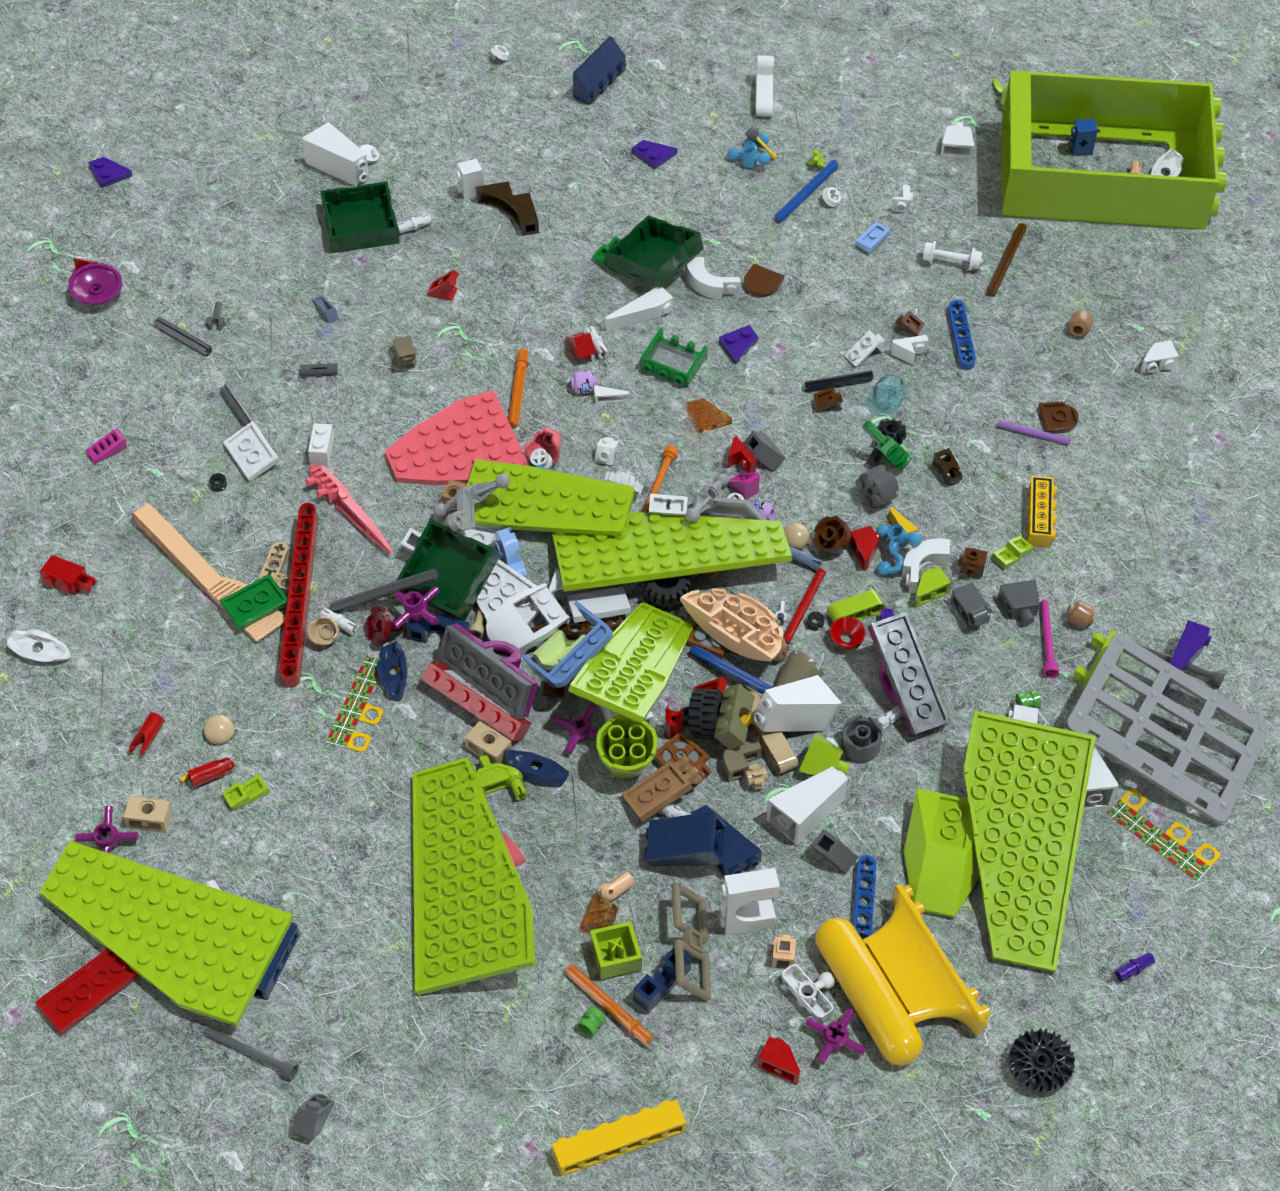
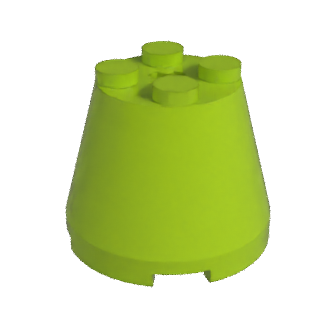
M619 714L611 717L599 729L597 734L596 747L598 755L614 777L632 779L640 776L652 762L657 752V734L655 729L645 720L643 723H639Z

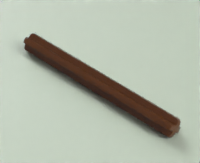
M1018 224L987 289L988 295L992 297L996 295L1026 232V224Z

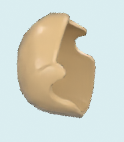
M791 523L783 529L787 542L791 544V547L802 550L806 544L810 543L809 531L803 524Z
M318 617L309 623L307 634L313 643L327 646L338 638L339 627L337 622L330 617Z
M214 715L204 725L205 737L212 744H224L234 735V725L228 717Z

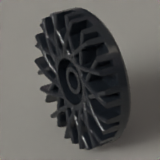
M1039 1028L1036 1032L1033 1029L1030 1032L1025 1031L1024 1035L1021 1036L1020 1034L1018 1039H1015L1009 1052L1008 1064L1012 1076L1022 1087L1036 1093H1052L1063 1088L1071 1079L1075 1068V1057H1073L1074 1052L1071 1053V1045L1067 1044V1040H1061V1034L1056 1036L1055 1031L1050 1034L1047 1033L1048 1029H1045L1043 1032Z

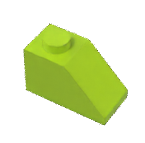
M939 566L927 569L922 573L914 605L916 608L949 594L951 582Z

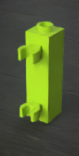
M1111 630L1108 638H1105L1102 634L1095 632L1090 645L1102 649L1090 672H1087L1081 666H1077L1074 671L1073 679L1078 682H1084L1082 692L1115 634L1120 633ZM1123 651L1121 652L1119 658L1117 659V661H1116V663H1115L1116 666H1118V664H1119V662H1120V660H1121V658H1122V656H1123V654H1124ZM1108 676L1101 690L1104 691L1111 679L1110 676Z

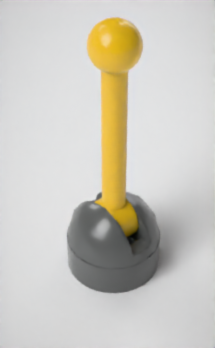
M755 125L745 132V136L748 139L757 140L771 155V159L775 160L777 158V154L773 153L759 138V130Z

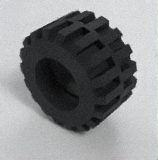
M690 575L643 581L642 595L644 601H647L648 605L662 611H668V613L673 612V609L679 610L680 606L684 607L680 601L681 596L690 592ZM663 584H668L674 587L666 589L661 588L659 586Z
M695 689L689 701L688 724L694 739H716L714 735L723 698L721 690Z

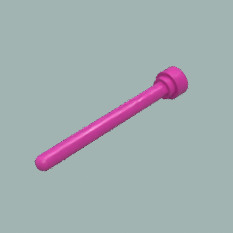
M1043 599L1041 601V613L1046 663L1043 666V672L1046 678H1056L1059 676V666L1054 662L1048 601Z

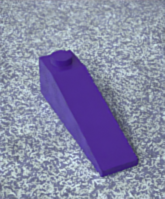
M1188 620L1170 664L1184 672L1202 653L1204 646H1209L1212 636L1209 635L1211 628ZM1170 680L1168 681L1162 694H1164L1170 688L1173 682H1171Z

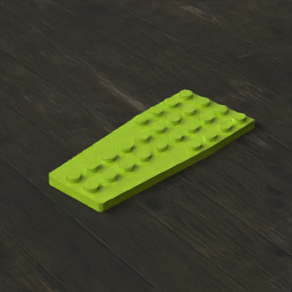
M475 459L467 486L495 481L499 474H506L510 478V484L507 488L501 489L498 487L482 503L474 506L475 525L501 529L511 527V530L608 536H622L624 534L635 495L633 486L532 466Z
M640 603L613 632L612 639L592 659L585 663L570 684L568 691L597 705L606 707L615 713L624 715L633 721L643 723L663 693L694 625L651 605Z

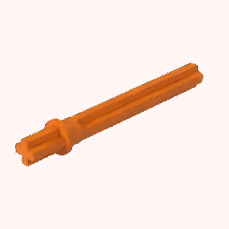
M524 348L518 350L517 360L515 361L516 370L508 420L513 428L519 425L526 369L529 366V350Z
M574 964L566 968V975L624 1026L630 1036L634 1035L645 1046H648L653 1041V1035L642 1026L641 1021H636Z

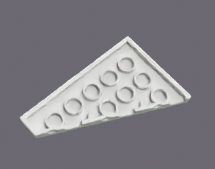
M498 560L476 602L487 622L491 613L517 593L537 585L501 560ZM524 598L514 604L528 626L540 613L530 598Z

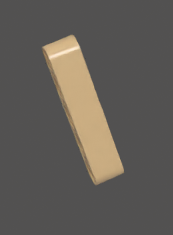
M755 690L750 691L755 696L752 712H750L752 715L761 700ZM754 721L749 727L778 774L799 766L795 753L781 731L763 732Z

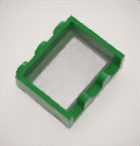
M660 328L640 357L641 369L658 375L663 379L673 381L678 385L689 387L703 362L708 359V346L704 345L701 352L695 351L694 342L689 341L686 347L679 344V337L677 335H673L670 340L663 338V329Z

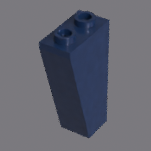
M704 805L690 813L698 814L712 812L713 810ZM719 816L726 824L724 865H716L723 877L740 874L748 868H755L761 862L762 851L760 848Z
M294 922L291 923L254 996L268 1000L300 936L298 925Z

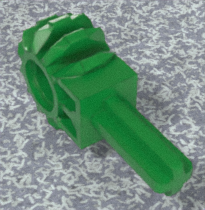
M871 421L863 424V430L878 444L875 448L893 467L901 471L909 465L908 463L911 461L910 455L892 437L888 435L885 437Z

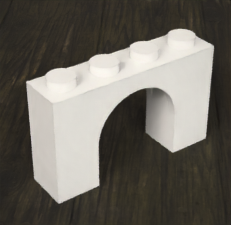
M775 868L725 876L724 884L721 885L722 895H720L721 905H719L720 915L718 916L720 928H724L725 935L775 928L776 916L772 899L757 901L779 897L780 886Z

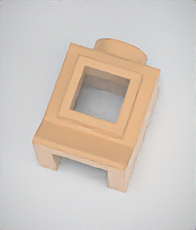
M782 934L779 937L775 936L772 968H776L777 960L789 961V966L794 964L796 939L787 934Z

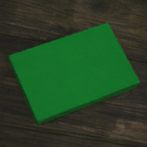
M268 574L224 597L219 602L238 630L241 631L286 607L288 598L271 575Z

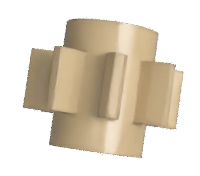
M758 763L748 765L749 770L744 772L747 785H752L755 789L763 788V783L768 781L766 768L760 767Z

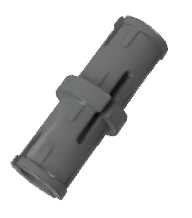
M317 362V364H301L302 376L338 374L337 363L321 364V362Z

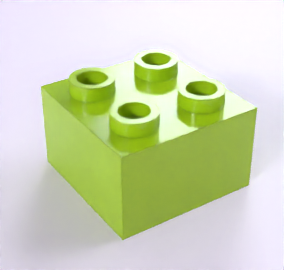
M631 921L590 930V944L601 979L642 970V955Z

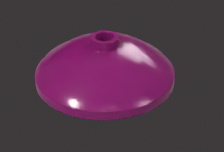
M102 263L82 266L69 279V291L73 298L87 305L107 303L117 297L122 289L120 273L112 266Z

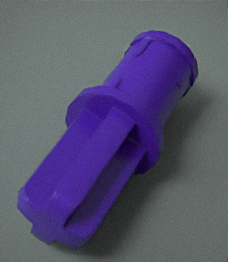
M1146 953L1135 960L1130 959L1129 963L1115 969V976L1120 982H1123L1135 974L1139 975L1141 970L1155 963V958L1152 953Z

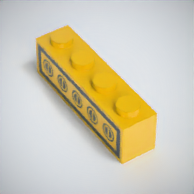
M1031 476L1028 499V542L1032 546L1050 548L1052 540L1055 541L1056 529H1053V526L1056 524V515L1053 514V511H1056L1057 501L1053 500V496L1056 497L1057 486L1054 485V478Z

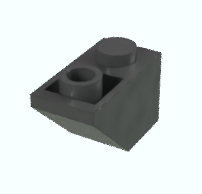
M752 431L743 442L758 461L773 471H776L786 458L766 433Z
M824 829L811 845L813 851L845 874H847L858 859V856Z
M314 1094L298 1107L292 1132L309 1139H314L321 1132L335 1101L328 1099L324 1094Z

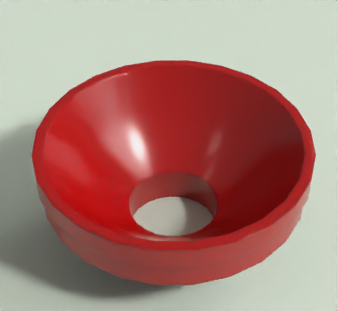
M853 617L838 618L833 622L830 629L832 642L837 647L845 650L858 648L863 643L866 635L863 624ZM845 634L851 636L852 641L844 642L841 639V636Z

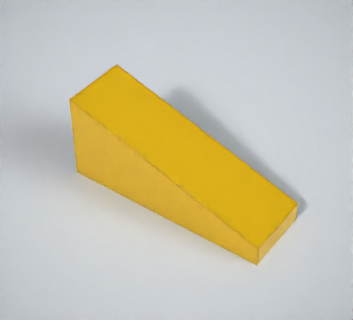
M893 507L889 508L888 516L893 524H900L908 534L918 532L919 529Z

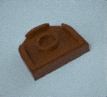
M753 264L744 277V286L747 292L755 297L773 295L784 281L785 275Z
M1060 401L1038 404L1045 432L1052 434L1067 433L1076 427L1079 416L1074 407L1072 408L1066 405L1065 402Z

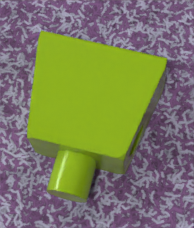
M816 733L799 771L815 776L834 767L846 775L850 764L840 760L844 752L842 749Z

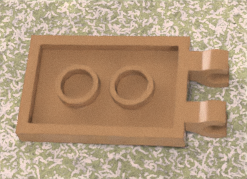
M686 756L681 757L676 763L669 761L621 794L642 822L693 788L691 784H698L703 780L699 774L700 772L689 763L690 760Z

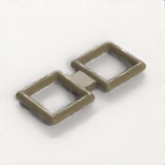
M674 883L672 885L673 924L676 929L683 932V941L678 939L674 943L676 984L699 998L709 1001L711 999L709 956L703 953V944L708 941L706 901L682 885ZM681 895L698 905L699 932L682 922ZM683 951L701 961L702 989L685 980Z

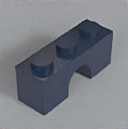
M432 614L438 618V622L435 625L426 619L421 621L410 619L407 625L408 639L424 643L434 633L444 635L445 628L449 625L458 623L468 632L470 629V623L464 620H456Z
M675 946L661 959L658 971L652 977L647 974L633 988V1001L648 1013L677 985ZM683 952L684 973L686 975L691 970L692 958Z

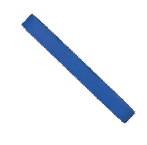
M953 300L949 303L948 315L958 363L962 369L971 370L975 366L976 356L965 305L962 301ZM955 320H962L963 323L958 324ZM961 332L965 333L966 336L961 337L957 334ZM967 346L969 349L963 350L960 347Z
M863 855L858 860L853 926L859 935L860 931H864V938L872 935L877 863L875 858L870 855ZM865 863H869L868 873H864ZM868 880L871 882V886L863 887L860 881ZM867 898L870 904L866 906L861 905L859 899ZM860 916H865L868 918L869 922L866 924H861L858 922L857 918Z

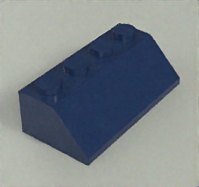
M609 36L573 72V98L590 105L625 71L627 66L626 56L612 37Z

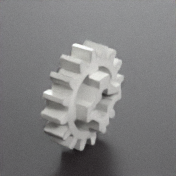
M617 471L616 474L606 472L603 478L604 481L633 486L636 495L641 494L643 489L642 484L635 481L634 476L622 471Z

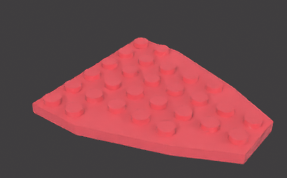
M494 390L456 401L415 426L385 450V456L396 481L400 483L447 485L449 480L467 484L475 459L530 466Z

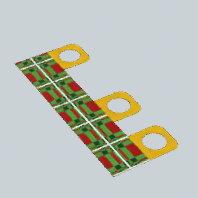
M369 656L365 657L326 742L360 752L367 749L371 737L367 734L356 732L354 729L359 720L370 724H377L383 714L382 708L367 704L379 678L377 662L380 659ZM370 709L378 712V717L374 720H369L365 716L366 712ZM359 736L365 738V745L362 747L354 746V738Z
M1135 789L1128 790L1106 814L1198 881L1220 858V852L1210 844L1204 843L1192 854L1182 846L1192 836L1191 830L1183 824L1175 822L1164 833L1137 813L1147 802L1146 797ZM1136 794L1140 797L1141 802L1138 805H1132L1128 802V796ZM1177 827L1183 828L1186 836L1182 839L1176 838L1173 835V830ZM1206 848L1211 849L1215 854L1214 858L1211 860L1204 859L1201 855L1202 850Z

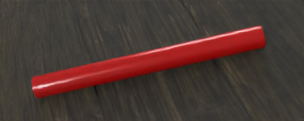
M819 568L792 617L783 635L786 644H790L826 575L824 569Z

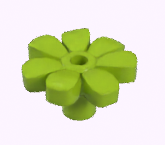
M814 149L812 151L813 158L808 160L810 166L817 164L819 168L823 169L826 161L822 158L823 154Z

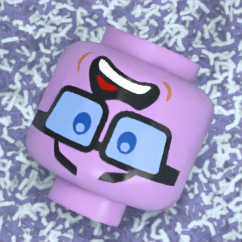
M590 370L576 371L571 376L572 391L575 390V393L578 395L590 394L594 390V385L597 386L596 376H593Z
M755 500L751 503L766 520H774L775 508L771 503Z

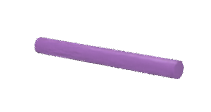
M1001 420L998 424L999 428L1069 445L1071 438Z

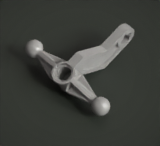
M722 473L716 475L714 483L705 486L695 495L693 508L688 509L685 514L687 521L692 523L697 522L700 518V513L707 511L712 517L726 518L729 516L730 518L766 519L748 500L720 498L721 488L726 487L729 483L727 475Z
M499 474L495 481L462 487L457 490V494L446 504H436L433 512L435 516L443 518L447 515L448 511L457 510L447 516L450 528L454 532L469 530L475 527L474 506L482 503L498 487L501 489L507 488L510 484V478L506 474Z

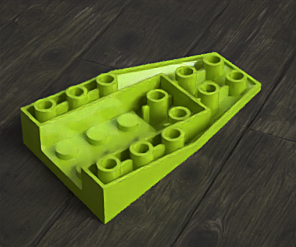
M917 788L904 847V858L908 882L914 893L911 900L913 903L920 901L924 907V912L955 918L980 876L968 799Z

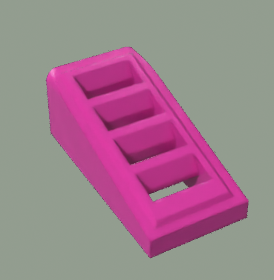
M116 428L87 448L86 453L96 464L126 449V440L118 428Z

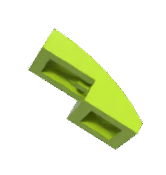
M1020 535L1009 540L1006 547L993 552L991 559L1004 570L1026 556L1033 549V546Z
M258 774L244 784L237 782L223 791L222 794L231 809L249 804L271 791L262 776Z

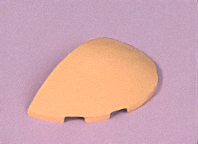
M712 588L710 592L703 593L695 590L681 596L680 601L696 623L727 649L741 656L759 661H772L779 654L783 640L782 627L777 625L776 616L772 611L756 599L743 593H738V595L728 594L726 589Z

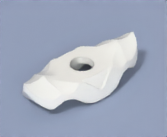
M1169 149L1156 161L1151 175L1164 176L1161 170L1165 169L1170 172L1168 176L1177 177L1182 170L1184 157L1174 149Z
M36 629L14 631L6 643L18 655L38 662H57L71 658L70 651L65 644L50 634ZM36 643L43 644V650L39 653L33 651Z

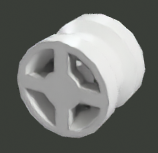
M538 448L531 454L530 460L533 465H539L546 469L552 466L553 459L544 449Z

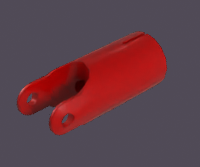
M667 704L665 709L664 734L668 739H672L682 731L683 710L682 707L680 712L670 710L669 704Z
M149 712L132 740L129 752L132 753L136 746L144 743L140 753L145 755L165 722L161 715Z
M228 757L221 760H212L188 770L187 774L192 786L195 788L219 778L232 770L235 763Z

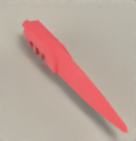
M314 463L310 464L309 478L305 479V484L307 486H319L316 491L317 497H330L329 502H336L335 507L342 511L366 536L386 552L392 553L391 547L378 528L348 494L349 490L325 465L316 466Z

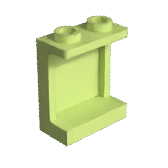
M558 630L532 655L543 670L551 671L586 635H581L576 641L568 640L562 630Z

